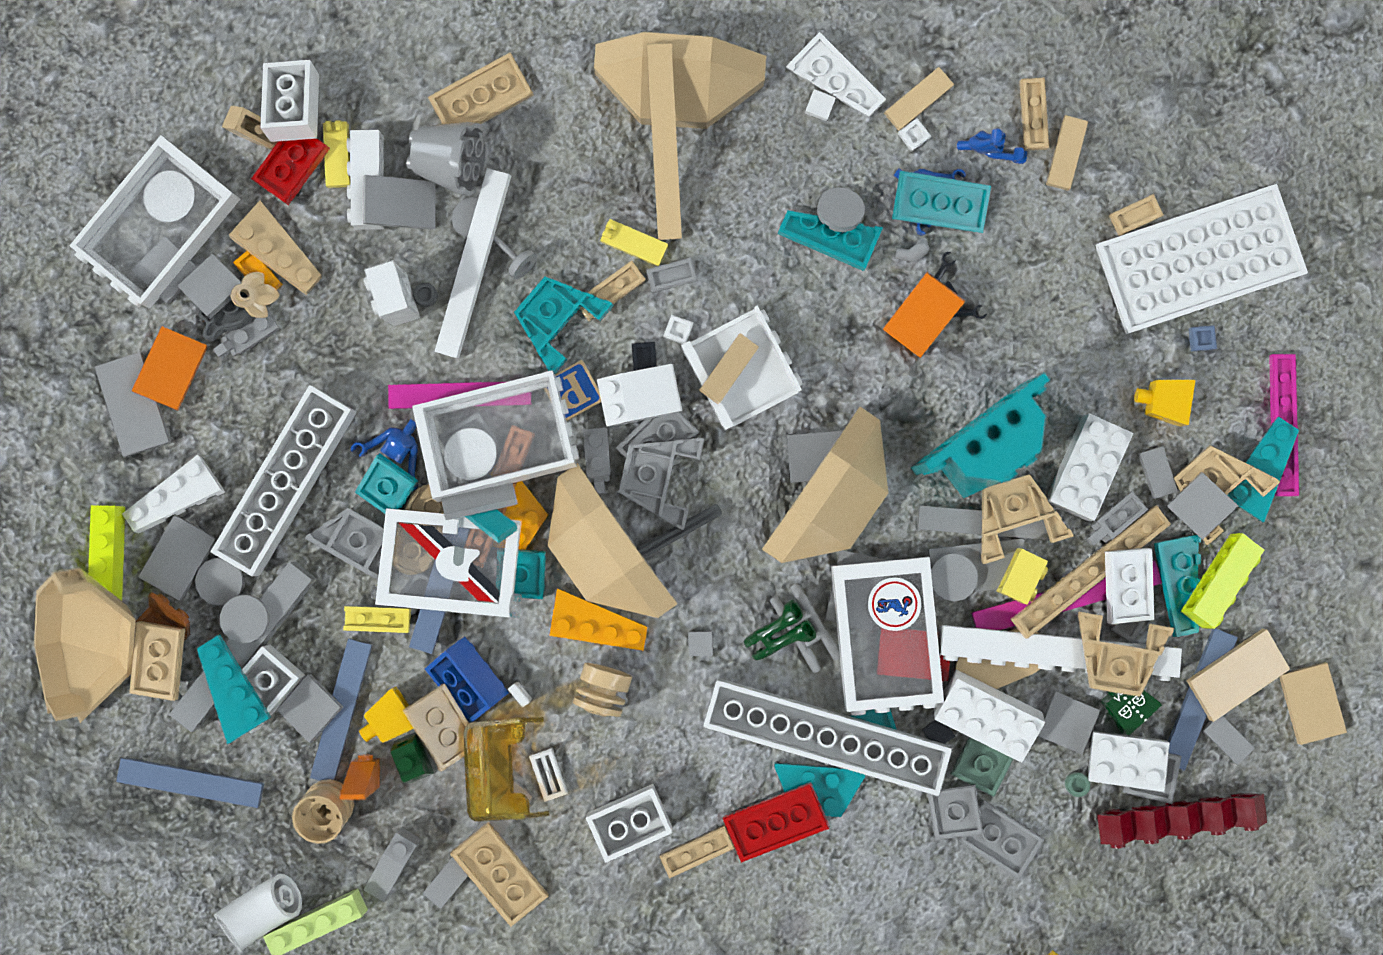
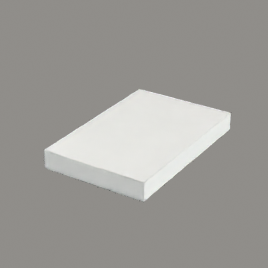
M1152 548L1105 551L1107 623L1118 624L1154 620Z

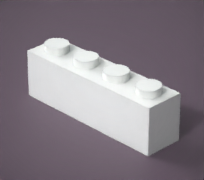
M350 130V138H347V151L350 152V161L347 162V174L351 178V185H347V197L351 199V208L347 209L348 223H351V226L356 230L384 229V226L363 224V176L384 177V136L379 130Z

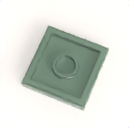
M969 737L950 774L970 785L975 784L976 788L994 797L1013 758Z

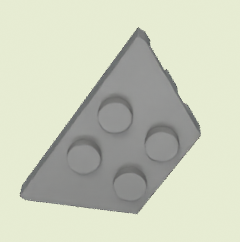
M347 508L314 532L306 535V540L378 580L384 527L351 508Z

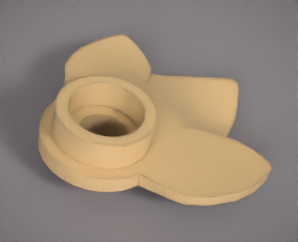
M261 272L247 274L243 278L242 283L236 285L231 291L233 303L238 307L245 308L248 314L255 318H266L268 316L266 306L274 303L280 296L274 287L264 284V274ZM240 292L246 293L247 298L241 297Z

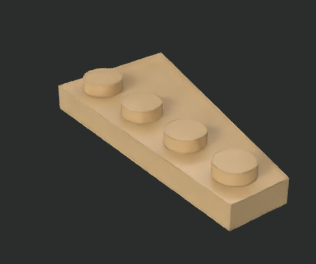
M261 201L252 208L229 234L233 241L305 295L322 278L319 271Z

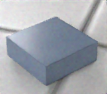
M1215 325L1188 328L1191 352L1217 349Z

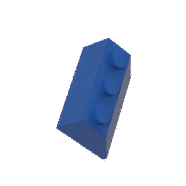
M465 636L445 650L425 668L437 686L441 684L447 686L469 724L509 693L503 682L497 678L488 663L482 659L473 644Z

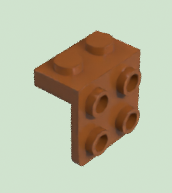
M151 592L148 595L149 608L136 622L144 621L185 628V641L191 635L188 614L180 608L176 610L170 606V601L162 594L156 595Z

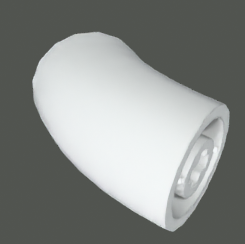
M277 874L235 899L215 913L214 916L228 939L241 952L271 930L299 915L302 909V898L296 883L285 874Z

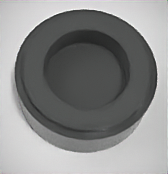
M420 283L414 288L413 298L420 306L430 307L436 303L438 292L433 285Z

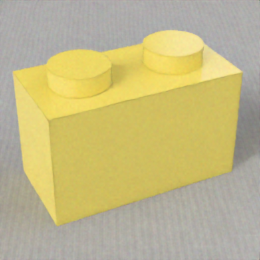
M1016 548L997 592L1028 605L1029 601L1032 602L1036 597L1038 591L1036 586L1039 579L1043 580L1048 571V567H1046L1048 561L1024 549Z

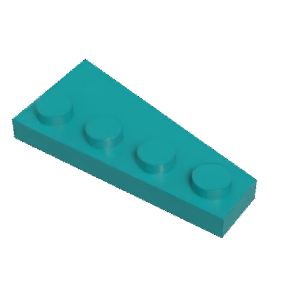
M787 210L777 233L778 235L865 271L883 227L863 226L860 223L851 231L838 232L829 229L830 226L823 224L817 215Z
M217 635L197 648L227 745L271 718V715L221 635Z

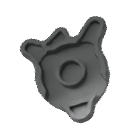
M240 292L241 297L247 298L246 293ZM232 300L211 319L201 310L198 313L199 317L206 323L203 337L209 342L216 340L224 332L245 327L253 319L245 308L236 306Z

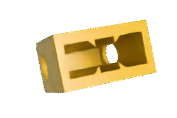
M1196 380L1152 381L1149 384L1148 390L1136 389L1134 401L1146 404L1145 415L1176 426H1187L1190 420Z
M397 686L390 689L364 714L369 724L361 728L359 733L366 742L377 736L384 743L413 729L403 712V709L408 707L409 704Z

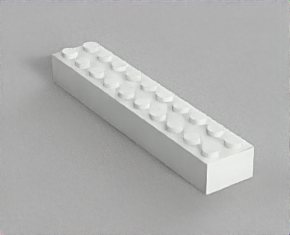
M721 678L716 680L703 726L939 796L952 748L947 744Z

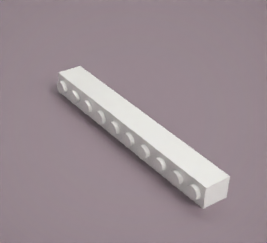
M939 624L938 647L939 654L944 655V660L958 661V657H967V662L982 663V659H988L994 665H1005L1006 661L1015 662L1014 666L1029 668L1030 663L1038 664L1039 669L1053 670V666H1062V671L1076 672L1077 668H1083L1085 673H1087L1082 638L1033 634L1028 639H1025L1020 632ZM1099 640L1142 649L1146 647V644ZM1164 646L1165 649L1153 666L1154 670L1151 675H1156V680L1170 681L1171 677H1180L1182 649Z

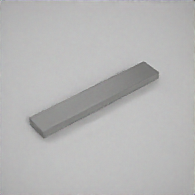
M919 506L917 529L982 535V511ZM1043 519L997 534L1004 537L1050 540Z
M515 780L471 835L489 821L501 836L534 795ZM452 857L422 894L441 909L468 875Z

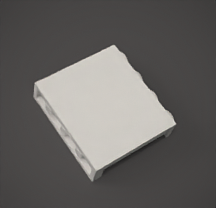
M758 305L748 313L692 342L688 341L681 345L701 386L739 333L759 346L722 401L717 404L708 398L724 431L802 391L800 386L803 383L797 372L793 374L789 366L792 364L786 351L782 353L778 345L781 343L780 338L775 330L771 332L767 325L770 322L769 317L764 309L760 311Z

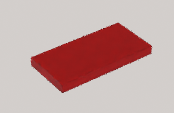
M811 782L725 815L722 818L741 863L830 828Z

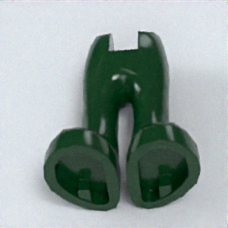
M790 600L784 605L782 615L778 619L757 629L746 637L743 642L745 647L748 648L760 640L762 641L764 647L751 655L757 661L771 656L794 642H810L816 638V633L811 623L804 620L778 638L774 639L772 637L779 631L798 623L803 618V613L798 603Z

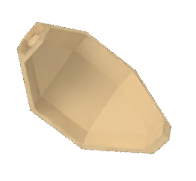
M642 32L595 45V75L642 125H652L647 44L672 42L676 127L707 129L764 87L766 56L714 37Z
M862 407L857 409L830 452L762 548L763 551L779 562L785 563L847 550L852 547L889 493L881 424L877 417Z
M577 463V467L568 469L558 476L548 547L586 601L659 618L676 606L678 603L675 598L671 596L606 507L579 464Z
M81 568L54 572L36 591L34 648L47 714L52 713L55 721L77 717L81 723L132 672L136 619L125 603Z

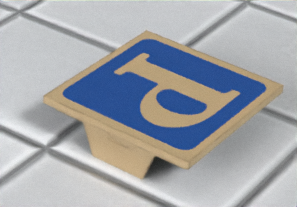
M583 360L555 374L556 377L560 376L563 391L559 392L561 400H566L569 413L565 414L566 421L601 403L599 389ZM544 388V390L546 391V393H547V395H548V397H549V399H550V401H551L549 389H548V388Z

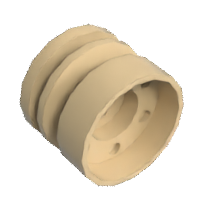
M585 662L580 679L589 683V687H577L576 692L586 697L575 696L573 704L596 715L621 717L623 710L613 704H625V700L617 696L616 693L628 692L632 676L610 667Z
M331 779L320 780L309 788L295 806L292 815L293 826L302 838L316 844L327 843L335 839L342 830L354 809V800H340L342 783Z

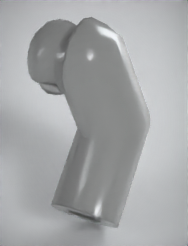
M919 239L910 249L897 247L894 259L917 262L928 253V242L925 239Z

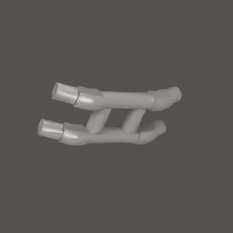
M797 583L791 586L790 589L803 609V618L798 623L787 627V630L789 631L800 622L809 618L816 630V638L810 642L798 641L795 643L811 670L816 673L821 670V666L809 648L810 645L821 639L833 660L840 659V654L832 637ZM775 596L770 599V602L780 617L784 605L779 597Z

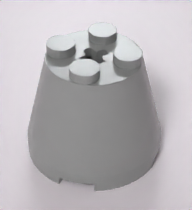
M460 122L423 126L417 131L412 130L409 136L411 149L410 155L407 158V168L412 169L415 174L457 194L473 195L476 192V187L474 186L478 178H483L487 162L488 146L487 142H483L482 139L483 126L474 122Z

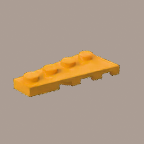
M557 588L549 636L644 651L648 626Z

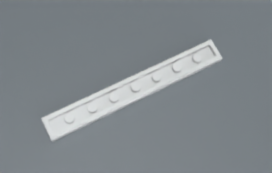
M488 168L486 170L435 348L437 353L458 359L460 357L510 183V174Z

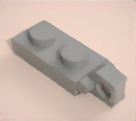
M268 311L266 318L253 317L245 327L226 333L222 337L223 342L213 350L222 359L230 353L233 356L242 355L280 330V327Z
M607 428L583 429L587 477L591 483L594 482L595 490L598 494H605V481H610L611 475Z
M1130 491L1094 521L1095 523L1091 525L1094 530L1084 539L1090 546H1094L1101 539L1104 543L1108 540H1113L1145 513L1148 508L1133 491Z

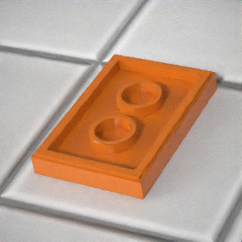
M926 272L883 330L921 358L964 304L965 300L930 273Z
M161 326L131 391L178 411L208 346Z

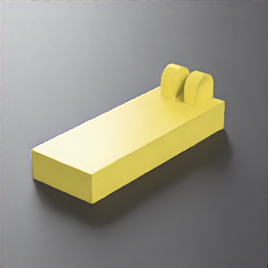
M335 120V122L326 121L323 123L324 144L330 148L324 156L326 187H347V185H351V178L347 174V162L350 161V152L347 151L349 125L346 121L341 122V120Z
M611 219L607 222L600 240L606 245L655 266H660L668 248L667 243Z
M344 606L345 625L343 631L410 632L411 608Z

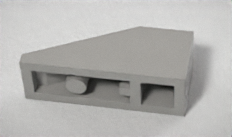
M401 827L382 855L364 891L385 902L422 839Z

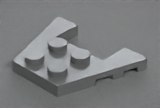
M704 438L629 445L619 493L679 529L684 530L689 509L665 504L664 501L674 456L679 455L700 460Z

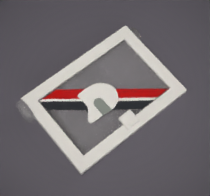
M386 509L378 584L372 586L371 598L376 600L375 604L519 618L522 596L521 594L514 593L521 521L511 520L517 525L518 531L502 542L497 543L466 517L446 520L445 515L441 513Z

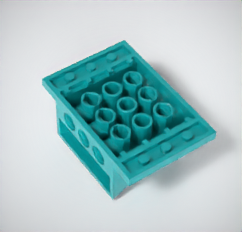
M1042 373L1022 382L910 468L915 475L923 474L924 476L942 470L963 499L999 482L1010 481L1018 474L1016 472L1018 468L1021 469L1024 466L1026 468L1038 459L1035 455L1042 450L1046 415L1034 401L1033 397L1035 398L1047 389L1044 385L1051 380L1045 373Z

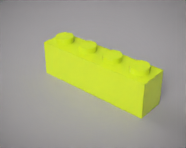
M91 505L88 575L122 601L125 517L122 513L125 512L126 506Z
M1243 533L1230 534L1181 612L1202 628L1215 629L1224 619L1223 615L1228 607L1232 606L1236 601L1238 591L1248 582L1250 572L1260 563L1264 549Z

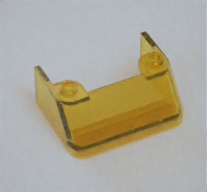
M544 717L473 722L465 727L463 738L467 813L473 821L527 819L549 816V811L530 812L527 796L523 793H514L511 744H519L523 741L525 737V724L544 722Z

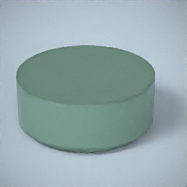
M1072 772L1065 779L1066 790L1075 797L1085 796L1090 790V781L1081 772Z

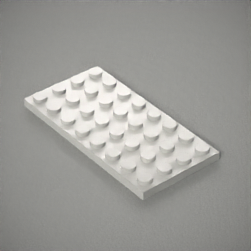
M1277 184L1095 245L1126 334L1308 273Z

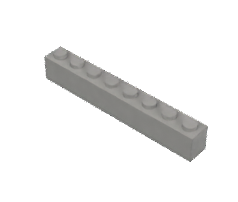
M297 562L284 563L277 570L276 574L278 577L274 582L270 581L261 591L263 596L260 600L265 604L270 613V623L265 634L251 643H238L227 638L224 639L241 669L246 666L262 646L268 643L316 582L317 578ZM204 670L199 677L195 676L188 683V691L184 696L180 695L178 700L173 702V710L169 714L190 732L199 730L216 709Z

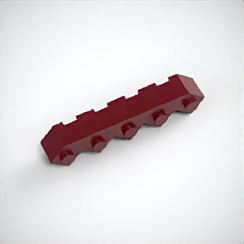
M1236 793L1231 794V797L1219 798L1218 796L1198 798V801L1186 802L1185 800L1174 801L1172 804L1165 803L1164 806L1132 807V810L1126 811L1112 809L1097 815L1101 844L1111 845V848L1114 849L1126 847L1125 844L1133 840H1144L1145 844H1157L1160 839L1166 836H1177L1179 840L1192 839V836L1200 831H1209L1211 835H1225L1226 831L1233 827H1244L1245 831H1257L1260 826L1268 823L1264 794Z

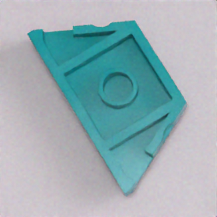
M774 762V767L784 792L811 782L825 816L842 817L866 776L865 774L841 767Z

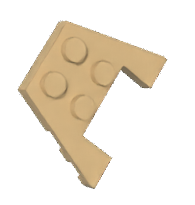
M1211 445L1173 477L1181 492L1202 471L1226 495L1244 479L1263 497L1280 483L1277 478ZM1218 525L1203 539L1204 542L1209 545L1224 530Z
M1030 474L982 490V564L1005 558L997 535L998 533L1042 519L1050 543L1073 537L1071 530L1066 527L1060 515L1052 508Z
M1078 612L1089 688L1140 697L1154 670L1153 666L1159 655H1162L1165 649L1164 645L1168 637H1171L1174 628L1149 624L1146 647L1142 649L1099 641L1103 616Z

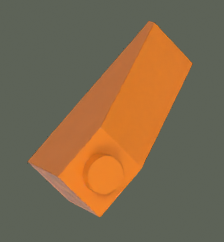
M362 754L351 761L340 792V800L366 799L380 787V758H373L371 754Z

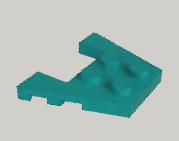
M544 276L514 313L548 371H553L556 374L567 359L553 348L550 342L581 307L598 321H601L614 305L610 301L600 299L592 294L582 292Z

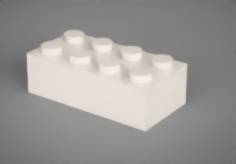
M1090 413L1083 415L1046 496L1050 505L1086 521H1095L1133 433Z
M957 669L943 692L944 703H938V707L934 708L935 720L1021 763L1045 724L1041 711Z

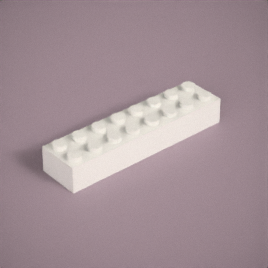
M309 385L213 546L211 553L250 576H260L357 411L320 389Z

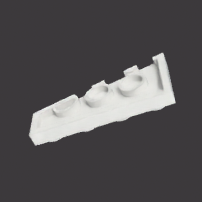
M820 32L786 66L788 70L867 117H870L886 101V98Z
M196 455L122 514L133 532L139 534L166 521V518L174 514L179 515L185 512V509L195 504L200 505L206 502L207 498L214 495L219 496L225 493L204 459Z

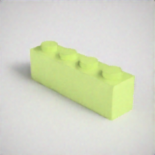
M357 888L281 924L265 934L263 938L271 955H282L361 918L368 909Z

